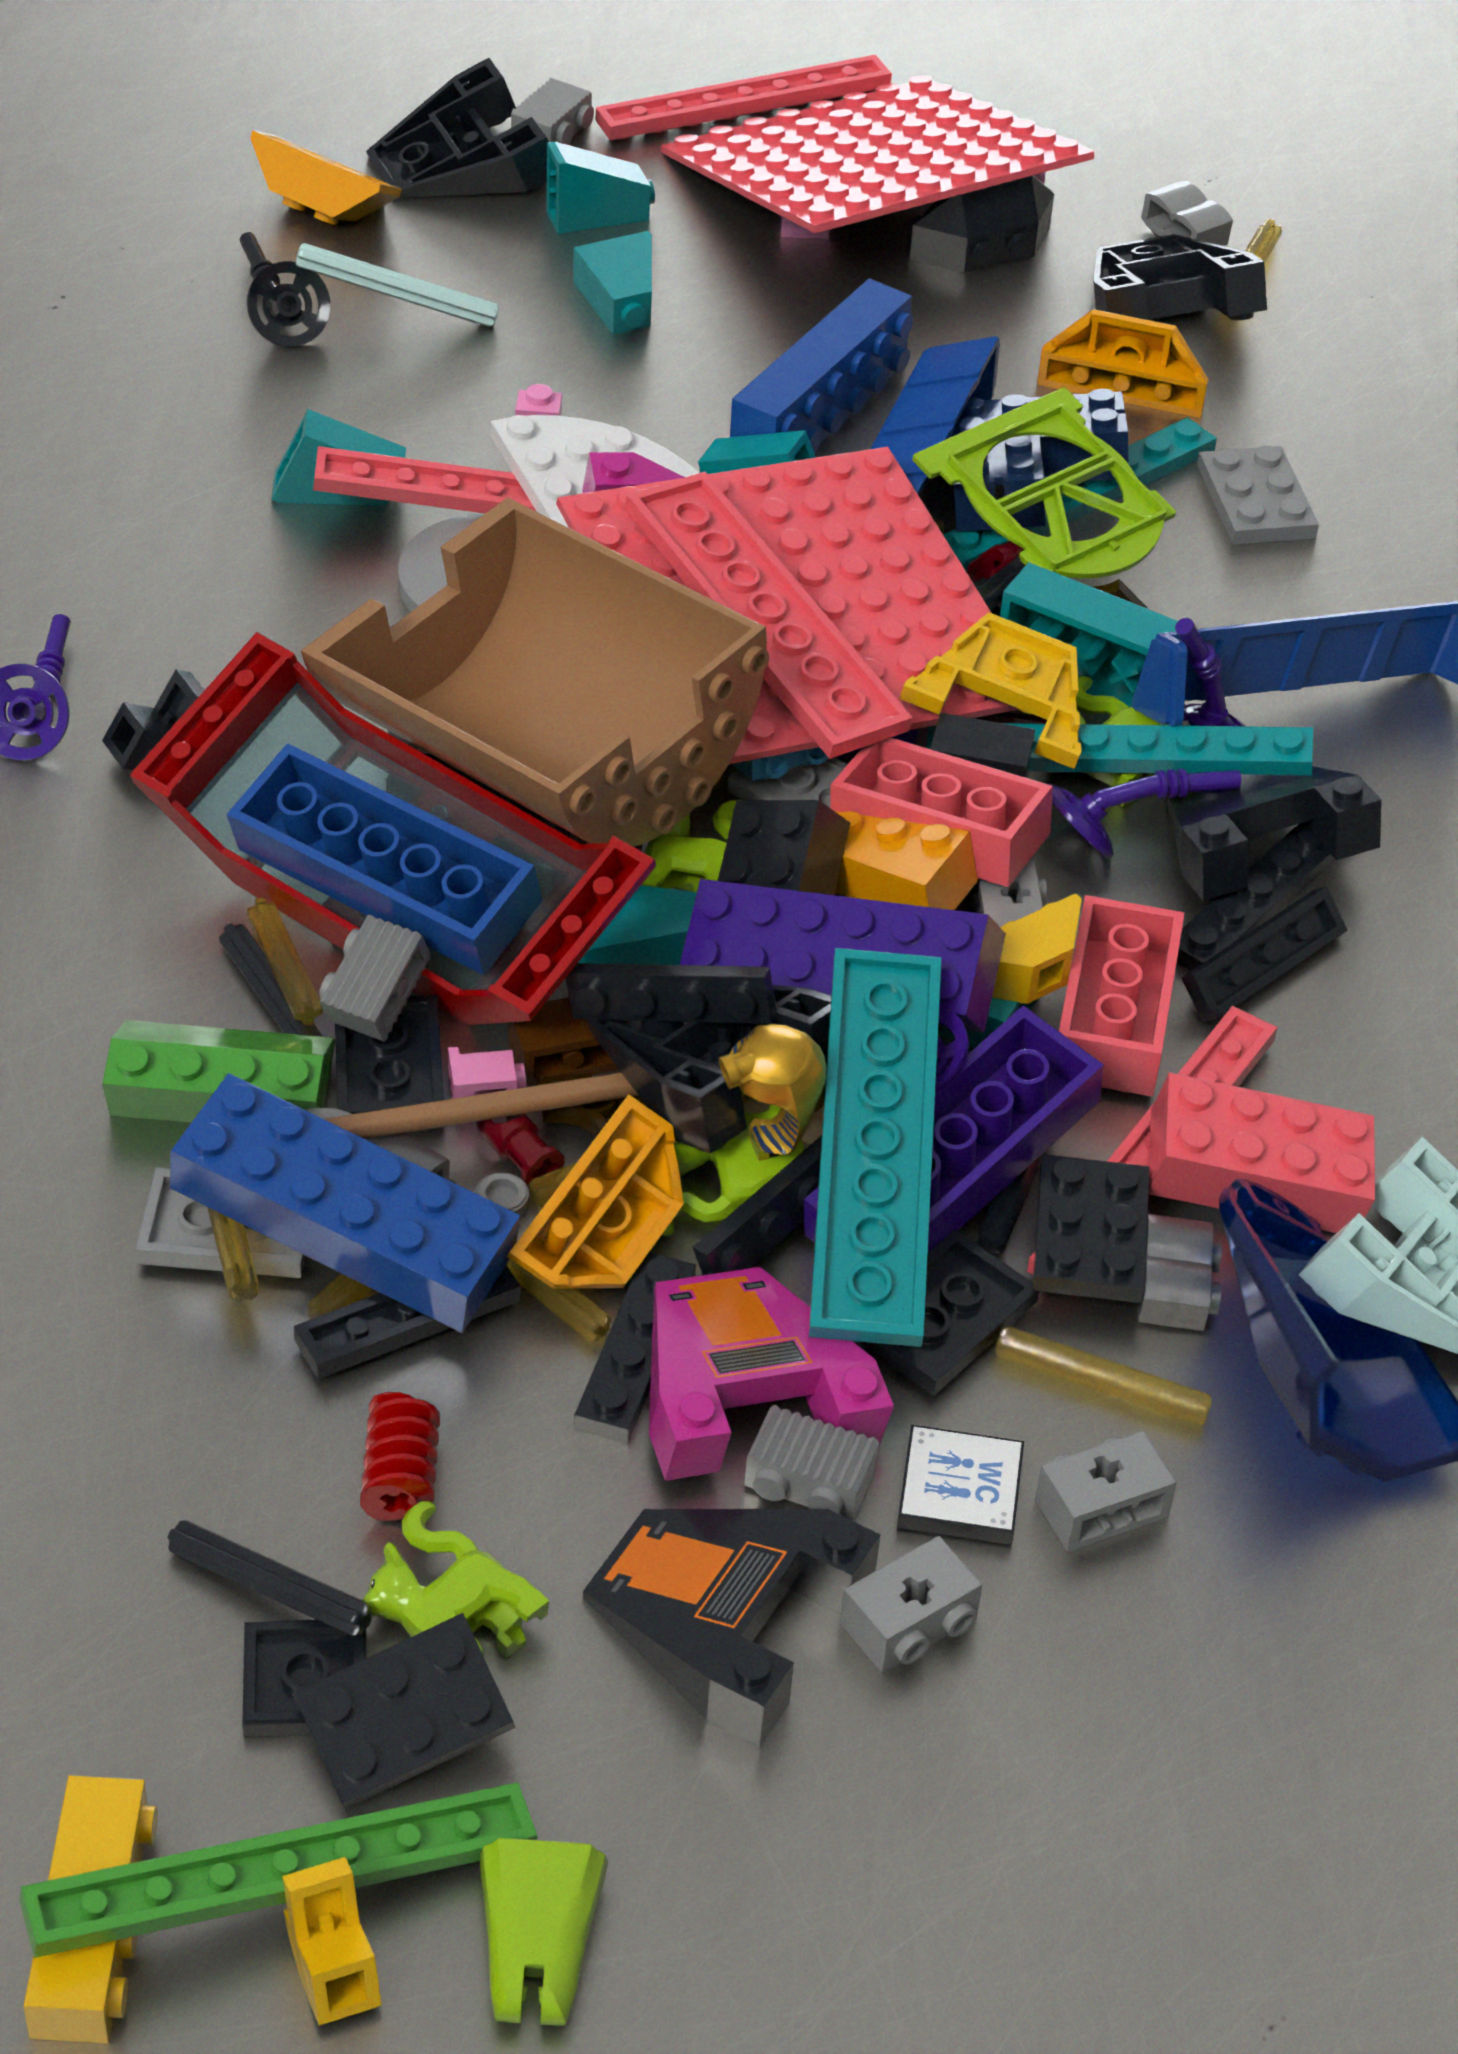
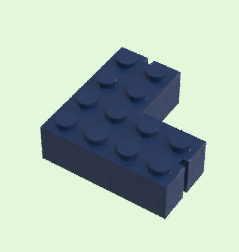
M1096 389L1088 394H1072L1083 405L1082 411L1079 414L1086 420L1085 426L1095 436L1116 450L1129 464L1128 427L1122 391L1113 392L1109 389ZM1019 394L1008 395L1002 399L982 400L970 397L951 437L1040 397H1025ZM1042 435L1017 436L999 443L988 453L983 463V480L986 490L994 498L995 485H1004L1005 497L1093 455L1083 448L1062 439ZM1105 471L1086 481L1113 480L1115 477L1110 471ZM955 483L956 531L993 530L976 512L965 493L963 485ZM1043 501L1011 515L1023 528L1046 526Z

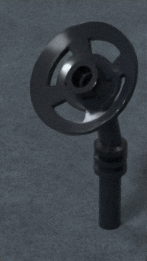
M246 232L242 234L239 241L251 264L250 274L253 278L247 294V312L256 331L267 341L283 347L301 346L314 340L325 328L330 315V296L323 280L317 273L297 267L296 262L283 261L273 264L265 258L253 233ZM278 274H295L293 284H280ZM309 284L317 296V314L312 313V299L306 289ZM299 293L302 295L304 299V311L301 310L302 303L300 297L298 296ZM258 295L263 297L262 311L268 321L266 325L262 322L258 313ZM269 301L272 304V310L275 314L274 317L271 315L269 310ZM302 322L308 328L307 331L297 336L280 335L281 326L289 327Z

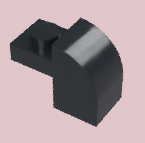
M175 669L154 708L123 702L102 742L122 769L133 771L203 693L204 688L191 672Z

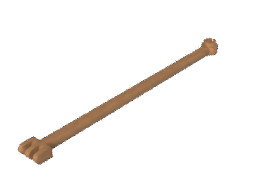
M620 1072L338 1116L324 1120L363 1139L622 1099L626 1098L628 1094L632 1097L639 1095Z

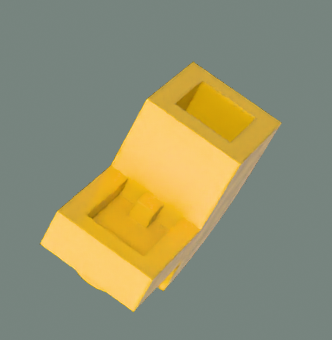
M346 1857L282 1876L287 1909L283 1910L287 1932L298 1973L318 2025L327 2024L382 2006L375 1955L360 1924L353 1872Z

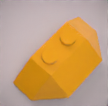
M252 130L250 139L268 189L284 196L282 204L300 211H305L307 206L316 210L315 218L337 225L339 219L356 222L400 197L402 189L275 135Z
M1093 309L1043 345L1037 385L1055 389L1065 387L1069 392L1088 394L1096 389H1109L1113 392L1122 391L1124 403L1201 418L1208 377L1175 325Z
M628 1094L510 1250L507 1257L552 1289L624 1288L684 1205L679 1166L674 1148L673 1125Z

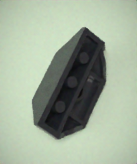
M1032 175L936 201L922 216L918 214L909 221L906 256L909 260L962 273L1034 257L1050 229L1054 193Z

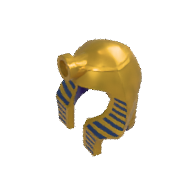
M758 1025L732 1048L730 1054L719 1058V1065L728 1088L732 1089L739 1086L741 1089L743 1106L745 1104L744 1094L759 1102L781 1107L779 1113L772 1119L754 1118L749 1125L750 1142L758 1161L769 1158V1153L789 1155L794 1151L814 1113L824 1105L827 1068L820 1046L805 1032L787 1025Z

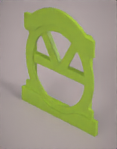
M1065 387L913 454L912 461L930 479L941 475L950 485L961 483L970 503L982 519L1000 535L1024 549V551L1020 552L1019 557L1025 566L1029 562L1068 578H1100L1131 569L1152 552L1160 538L1164 522L1174 518L1176 515V510L1156 490L1150 491L1137 478L1132 468L1116 450L1095 436L1085 426L1086 420L1079 414L1082 411L1083 405ZM1042 435L1054 437L1073 443L1093 455L998 500L986 490L983 480V463L988 453L999 443L1017 436ZM1105 471H1110L1120 487L1123 503H1118L1077 486V484ZM1061 494L1115 516L1119 521L1110 531L1099 537L1073 541L1071 540ZM1043 501L1051 536L1044 537L1023 528L1011 515Z

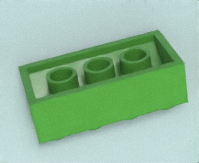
M126 1020L111 1038L102 1082L110 1116L192 1123L228 1073L304 1110L325 1108L335 1039L333 1037Z

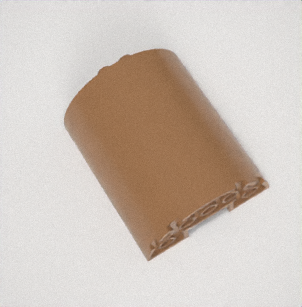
M508 497L440 547L447 585L392 627H389L385 605L371 598L301 650L308 672L340 704L590 844L608 843L611 837L615 836L633 847L642 845L660 835L668 834L695 807L703 805L708 800L712 787L729 765L746 733L760 694L764 670L769 662V653L766 650L767 637L765 626Z

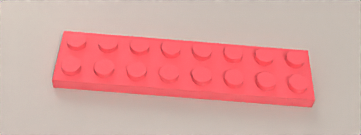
M706 472L627 494L624 506L625 511L690 589L766 627V650L769 653V662L764 670L763 679L829 759L909 731L913 719L910 713Z

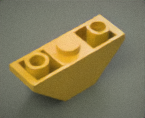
M1075 893L1057 902L1048 903L1040 910L1016 921H1009L1001 927L1006 936L992 998L1028 1004L1068 985L1082 898Z

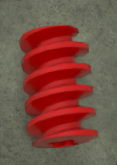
M385 1392L375 1395L369 1403L368 1434L365 1440L366 1453L364 1455L360 1506L367 1515L375 1520L388 1522L402 1520L407 1511L421 1501H434L435 1488L433 1484L436 1481V1468L434 1466L438 1460L436 1447L439 1444V1431L437 1429L440 1426L441 1419L438 1409L427 1401L415 1399L411 1395L401 1392Z

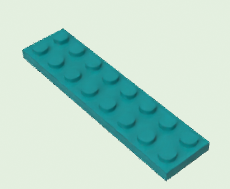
M835 948L808 1337L922 1347L925 1318L941 957Z

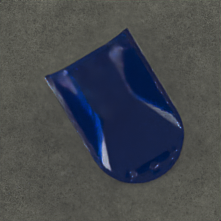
M1235 1179L1230 1186L1220 1193V1214L1259 1364L1299 1428L1296 1436L1300 1443L1318 1457L1327 1454L1337 1459L1353 1474L1359 1475L1361 1472H1364L1383 1482L1458 1461V1400L1419 1342L1411 1337L1409 1338L1339 1314L1324 1299L1319 1297L1312 1287L1299 1276V1273L1319 1249L1328 1242L1319 1229L1320 1224L1276 1192L1253 1181Z

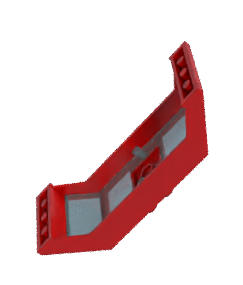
M258 632L251 637L130 774L133 783L234 884L341 949L344 948L349 933L355 928L360 930L367 915L240 851L226 816L229 810L287 743L535 865L543 902L485 975L428 947L431 954L430 961L426 963L425 970L421 972L420 979L416 981V987L412 989V992L417 995H437L438 1008L466 1025L531 1021L656 867L654 858L615 836H612L608 843L580 844L348 711L297 661L295 653Z

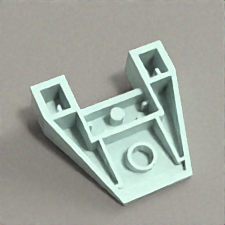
M1421 1137L1375 1182V1201L1372 1205L1383 1218L1390 1221L1403 1233L1394 1246L1358 1213L1319 1249L1299 1273V1276L1339 1314L1458 1354V1170L1426 1139Z

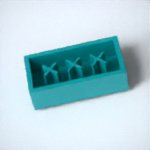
M1029 562L1003 591L1000 613L1002 618L1077 647L1078 678L1087 676L1093 680L1092 686L1086 693L1093 696H1113L1128 707H1132V699L1152 639L1156 638L1157 633L1175 632V625L1178 622L1175 619Z

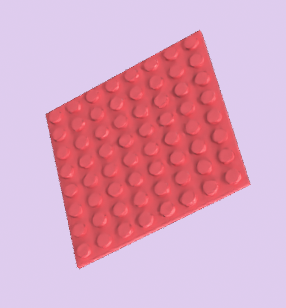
M915 76L909 79V83L903 85L883 84L876 88L877 91L867 94L863 92L848 93L843 96V100L835 102L828 100L815 101L810 104V108L803 110H780L777 112V116L767 119L762 117L748 118L743 121V125L736 127L716 126L710 128L708 134L700 136L693 134L680 135L675 138V142L661 145V152L666 156L813 233L823 232L1094 159V151L1079 145L1077 140L1065 139L1056 135L1054 130L1042 129L1036 126L1033 121L1022 120L1013 116V113L1010 111H1001L992 107V103L978 101L972 98L971 94L960 93L953 90L950 85L932 81L930 76Z
M889 447L708 474L910 713L913 719L909 730L937 725L938 714L899 699L903 686L912 675L916 678L925 670L926 664L936 655L941 657L952 647L954 640L988 612L991 613ZM678 479L557 497L556 505L570 529L688 587L624 509L627 494ZM764 679L746 733L729 764L819 747ZM955 683L941 713L977 718L1018 709L989 696L979 695L973 690Z

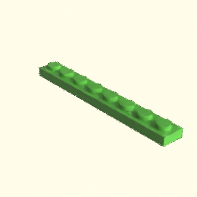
M517 1782L21 1886L19 1901L34 1958L285 1904L286 1897L282 1876L346 1857L353 1872L355 1888L477 1862L480 1861V1853L483 1846L494 1842L498 1838L537 1840L538 1835L521 1788Z

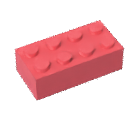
M888 738L863 747L830 784V808L838 812L853 811L866 816L886 819L900 818L907 822L928 825L942 824L949 828L969 830L977 878L989 883L1009 887L1051 834L1053 786L901 740Z
M1088 895L1084 897L1059 1032L1104 1065L1102 1088L1152 1097L1154 1095L1185 912Z
M1169 1072L1151 1109L1148 1194L1337 1233L1358 1213L1365 1218L1375 1201L1374 1116Z

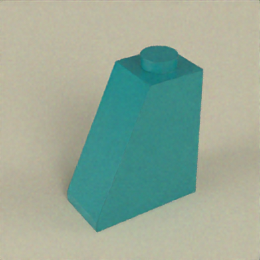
M558 142L547 143L546 213L558 234L649 221L650 204L655 202V190L653 182L650 179H646L638 164Z
M649 231L574 247L573 283L613 335L651 326L652 234Z
M307 409L274 473L271 500L290 504L387 506L389 502L387 500L313 491L318 446L405 458L406 447Z
M806 430L716 438L699 459L698 464L700 473L712 474L816 458Z
M640 886L578 963L680 965L697 892Z

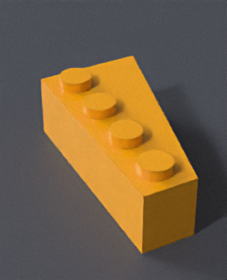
M835 811L850 822V828L834 895L840 894L851 898L955 910L978 881L969 830L949 828L942 824L928 825L907 822L900 818L886 819L866 816L853 811Z

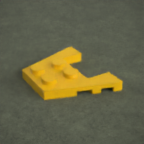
M988 612L954 640L952 647L941 657L936 655L926 664L925 670L916 678L912 675L906 680L899 699L938 715L941 713L949 693L956 683L973 690L979 695L989 696L1014 706L1021 712L1034 714L1046 719L1047 722L1034 753L1075 769L1082 752L1081 743H1078L1080 712H1077L1076 696L1079 691L1077 647Z

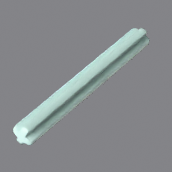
M301 244L296 256V266L487 327L494 325L498 315V305L496 303L310 244Z

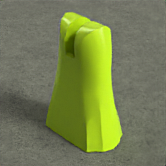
M498 1838L494 1842L483 1846L480 1853V1870L488 1933L490 1990L496 2022L521 2023L522 2006L525 2003L528 1986H524L525 1977L543 1978V1987H538L539 2003L541 2004L540 2025H566L573 2006L586 1943L608 1866L606 1855L598 1851L591 1844Z

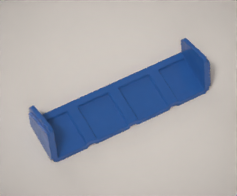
M997 336L934 346L923 351L870 448L889 447L918 496L926 486L929 477L912 461L913 454L951 438L956 423L970 397L992 400L994 396L1000 348Z
M1458 601L1198 629L1205 643L1213 646L1222 661L1223 667L1220 675L1224 697L1278 690L1291 691L1304 687L1355 681L1368 682L1380 680L1381 678L1423 673L1436 674L1458 685ZM1176 631L1157 633L1156 638L1152 639L1132 699L1134 710L1162 725L1167 724L1171 725V727L1182 725L1185 701L1206 700L1203 682L1197 677L1189 664L1187 657L1189 652L1187 651L1186 644L1180 639Z

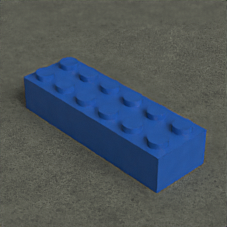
M870 278L732 398L730 437L806 430L815 453L819 445L828 436L835 434L852 414H856L862 409L864 403L875 393H880L888 381L897 373H902L905 370L910 358V351L907 349L908 334L914 320L911 314L912 295Z
M289 743L282 748L226 814L240 851L365 915H372L376 919L381 918L385 922L389 921L393 925L401 926L403 929L408 928L412 932L417 931L422 935L427 947L482 975L486 974L543 902L535 865Z
M230 1073L226 1075L170 1151V1189L463 1333L509 1262L510 1258L507 1255L517 1242L521 1215Z

